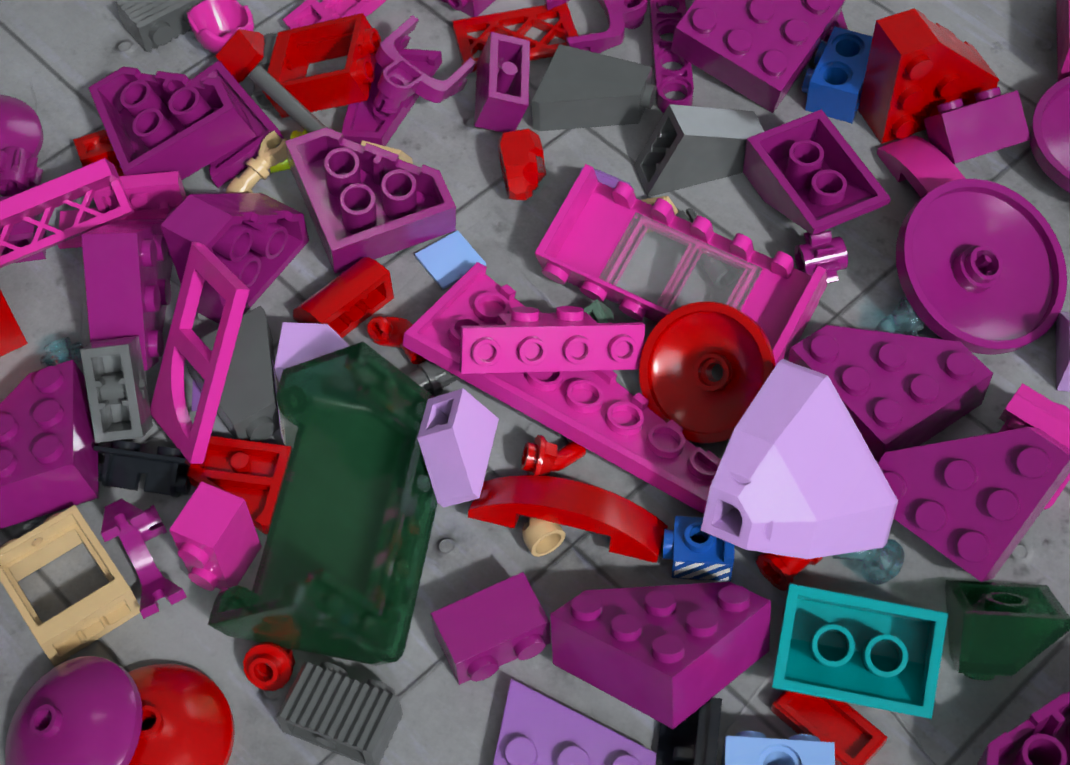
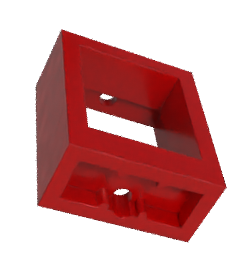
M363 13L281 31L277 34L267 72L310 112L368 101L371 84L375 79V54L381 43V38L378 31L371 27ZM347 56L345 69L306 77L309 64ZM262 90L281 118L291 117Z

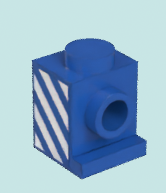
M675 516L674 529H664L663 559H672L671 578L731 581L735 545L701 531L703 517Z

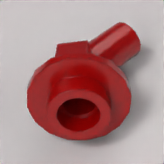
M537 435L533 443L527 442L524 446L521 457V470L527 471V475L547 476L550 471H560L584 457L586 449L572 441L557 450L558 445L547 442L546 438L542 435Z
M282 620L268 622L267 642L253 645L245 654L243 660L244 673L248 680L254 686L265 691H276L283 688L291 679L293 667L296 664L292 649H286L288 624Z

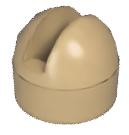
M530 517L529 522L523 526L522 537L531 554L535 557H540L558 548L565 539V532L557 523Z

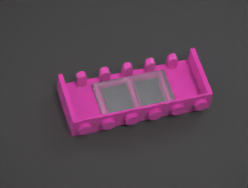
M587 164L584 165L534 253L542 267L541 272L550 280L562 285L566 282L579 287L580 291L592 300L598 299L601 302L604 299L610 300L618 304V308L624 314L639 321L646 317L658 323L673 310L695 302H718L733 306L750 316L763 330L771 345L775 366L782 359L788 361L790 348L798 343L827 287L825 268L817 266L814 274L811 276L794 268L793 258L787 253L777 251L774 258L768 257L755 251L752 240L741 233H736L733 240L727 239L714 233L712 223L702 216L697 215L693 223L675 216L672 205L666 200L657 198L654 205H650L637 199L633 188L625 182L618 181L615 188L600 183L594 168Z

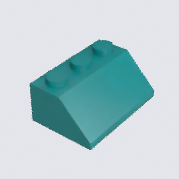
M789 584L772 688L932 719L948 613Z

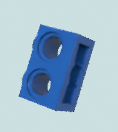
M834 27L828 42H820L814 64L817 66L815 69L808 68L802 85V92L808 93L806 111L816 112L822 109L827 117L853 123L859 108L872 36Z

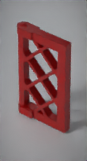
M567 2L550 10H547L546 5L452 21L462 65L469 58L476 62L478 61L479 57L474 58L473 55L478 50H483L491 32L529 40L530 61L553 57L559 44L567 46L566 38L578 36ZM552 18L559 19L555 25L542 21ZM523 24L516 32L505 28L506 26ZM532 27L547 33L539 42L524 36ZM485 30L478 38L467 35V33ZM555 36L566 41L548 45ZM477 63L472 72L477 70Z

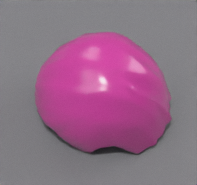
M203 0L187 12L190 27L197 41L214 54H218L238 29L254 31L253 15L247 5H240L237 0Z

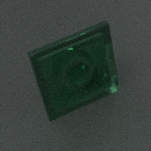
M946 580L945 595L948 613L949 654L958 673H963L968 678L988 681L993 680L995 675L1013 676L1070 631V616L1047 585Z

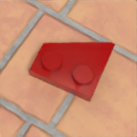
M211 436L204 463L190 464L187 476L191 485L196 488L202 481L245 499L255 528L264 534L272 535L294 454L291 446Z

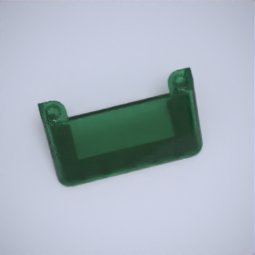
M360 342L283 369L277 389V403L281 413L287 420L296 425L298 430L252 591L239 585L224 588L218 593L214 601L207 625L227 636L259 643L271 642L284 648L374 666L396 662L404 653L438 504L417 439L427 401L434 396L365 342Z

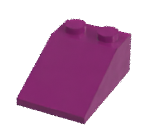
M822 109L747 138L743 166L744 175L765 203L812 235L890 204V196Z

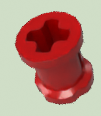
M762 552L758 556L756 563L762 575L774 587L781 591H787L788 585L794 582L793 578L809 564L816 565L823 557L803 559Z

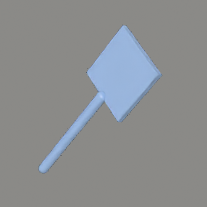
M458 230L415 253L416 259L442 290L455 284L477 262L486 266V262Z

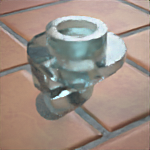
M903 297L893 312L885 316L874 331L917 336V331L924 330V322L915 313L907 298Z
M69 337L62 338L44 347L46 355L42 356L39 361L44 368L69 360H74L76 364L82 362L80 349L83 348L82 342L72 343Z
M888 539L887 544L883 548L832 555L834 559L862 561V576L870 584L880 585L885 584L898 575L902 568L905 554L903 547L896 540Z

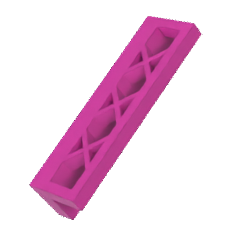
M104 158L0 201V230H2L0 235V268L133 214L134 210L114 164ZM111 185L120 207L104 214L90 209L89 206L95 191ZM85 196L81 205L73 202V200ZM67 204L79 209L72 227L59 230L48 225L56 207ZM43 213L40 222L32 219V217ZM86 213L96 216L83 222ZM26 221L38 226L31 244L18 247L7 242L15 224ZM45 230H49L55 233L53 235L43 238ZM5 247L14 250L12 252L2 255V252Z

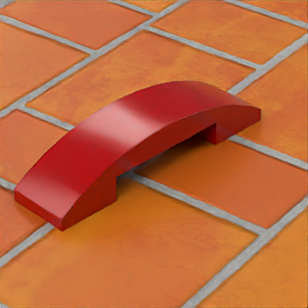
M519 475L484 481L480 498L473 500L468 510V518L513 529L520 515L611 536L609 552L653 563L658 561L663 546L664 529H668V526L655 515L622 496L590 484L550 476Z

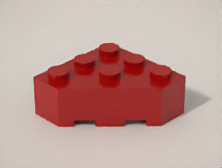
M913 8L876 20L858 111L880 143L883 144L895 139H904L914 133L926 130L923 118L938 114L937 105L961 98L964 106L975 103L974 94L996 88L999 78L973 45L967 41L962 42L953 32L937 22L934 24L922 12Z

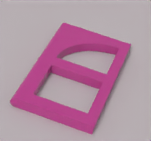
M200 242L191 243L150 406L152 417L176 447L180 449V452L190 464L204 463L250 291L234 273ZM204 280L225 300L212 351L192 330ZM185 358L205 380L193 424L188 412L184 390Z

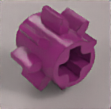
M17 146L7 147L3 151L0 150V195L12 196L41 184L43 169L37 167L38 158L33 157L30 151Z
M824 230L815 235L809 232L804 233L805 244L796 245L794 249L797 269L812 276L817 266L826 269L827 284L839 281L837 271L846 269L848 266V254L843 239L840 236L832 238L830 230Z

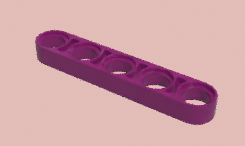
M649 0L655 85H657L656 104L662 113L666 111L669 104L692 106L693 103L692 64L671 51L672 41H665L660 38L663 34H674L675 27L687 12L686 0ZM662 6H673L677 9V11L672 13H663L659 11L658 8ZM667 62H677L683 67L678 70H668L662 65ZM670 91H679L685 97L680 100H671L665 94Z

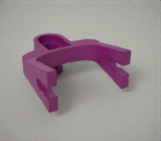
M545 0L547 10H550L571 0ZM597 0L607 16L608 30L566 38L567 46L601 53L620 45L624 40L625 28L635 29L643 24L648 0Z
M412 15L380 43L375 54L376 61L384 70L377 84L379 91L375 95L374 104L379 108L384 100L385 104L381 111L387 114H394L398 112L401 101L406 100L414 93L430 102L441 103L443 100L464 89L468 81L466 77L472 73L477 62L469 58L447 80L434 79L414 67L398 52L407 47L411 38L408 34L415 30L419 21L418 18Z
M123 498L105 506L101 535L105 542L119 536L141 583L139 611L143 619L159 612L157 601L163 597L171 605L187 598L181 587L161 574L145 544L146 541L167 533L155 506L151 505L143 511L123 500Z

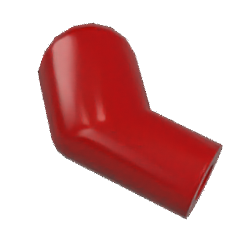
M376 316L368 322V336L376 344L402 348L412 364H420L427 360L403 346L404 333L413 325L409 320L398 317Z

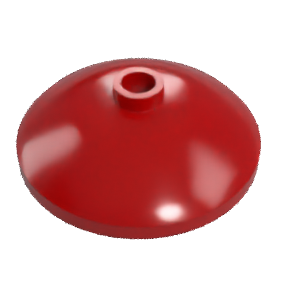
M718 302L690 303L667 314L649 334L640 357V387L642 395L649 400L647 407L666 423L670 420L675 421L683 428L682 433L688 441L697 443L722 442L731 438L734 428L775 368V359L765 333L743 311ZM716 364H719L723 369V376L718 381L712 376V369Z
M169 663L148 665L128 672L140 693L143 712L142 723L149 718L156 719L152 728L141 730L135 753L129 765H227L232 753L235 736L233 714L223 692L209 677L193 668Z

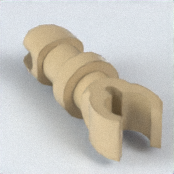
M275 131L266 135L261 143L258 156L255 159L251 157L245 163L248 168L239 178L235 177L226 188V193H253L251 189L260 179L266 180L270 175L269 168L288 158L285 143L287 139H281Z

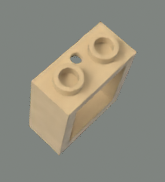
M76 505L63 512L51 515L40 526L20 538L7 541L0 547V581L54 667L140 613V605L131 588ZM83 543L109 583L43 623L18 584V581Z

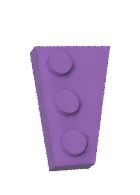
M511 679L493 765H656L657 753Z

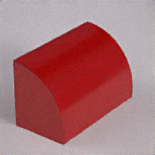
M363 257L293 310V319L298 323L328 324L343 338L394 299L390 271L376 260Z

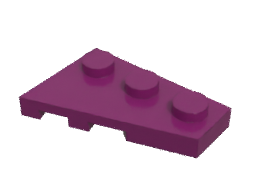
M402 49L398 51L409 63L430 77L434 76L442 64L441 51ZM376 61L375 79L371 84L368 101L349 104L347 107L341 132L343 133V138L361 144L363 140L386 146L419 98V95L414 93L406 100L401 101L397 113L387 114L382 112L385 101L383 100L379 108L374 104L375 95L379 91L377 84L384 70Z
M218 60L191 80L204 81L205 77L221 79L243 107L256 134V137L210 163L211 179L217 188H220L246 169L245 163L251 157L255 159L258 156L261 143L266 135L275 131L281 139H284L280 130Z

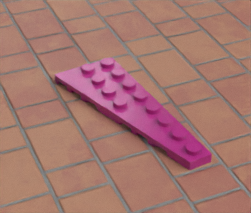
M477 262L404 333L403 346L695 510L703 514L705 513L710 486L721 459L710 450L705 452L702 448H697L690 443L682 433L683 428L675 421L670 420L666 423L647 407L649 400L642 394L637 393L633 396L616 382L617 374L614 371L460 373L461 326L497 325V314H510L511 309L514 307H525L515 298L516 291L508 284L501 287L486 275V266Z

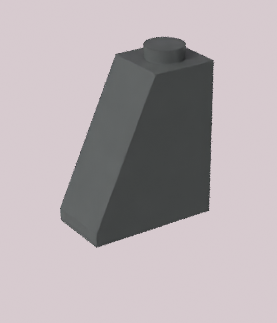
M559 44L531 101L533 130L550 131L639 124L645 108H652L657 93V85L652 84V66Z
M669 104L637 158L634 167L647 195L650 196L743 173L747 138L765 131L754 111Z
M261 306L244 314L242 317L217 410L218 416L234 439L262 442L268 439L274 431L280 429L273 362L275 365L273 337L266 313ZM218 329L200 338L211 351L213 350ZM185 358L190 376L202 391L205 380Z

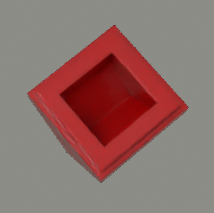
M238 29L215 56L238 83L243 82L264 57V35L260 32Z

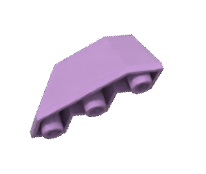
M784 359L777 363L734 428L710 486L701 531L745 550L803 559L879 549L887 544L898 499L828 375Z

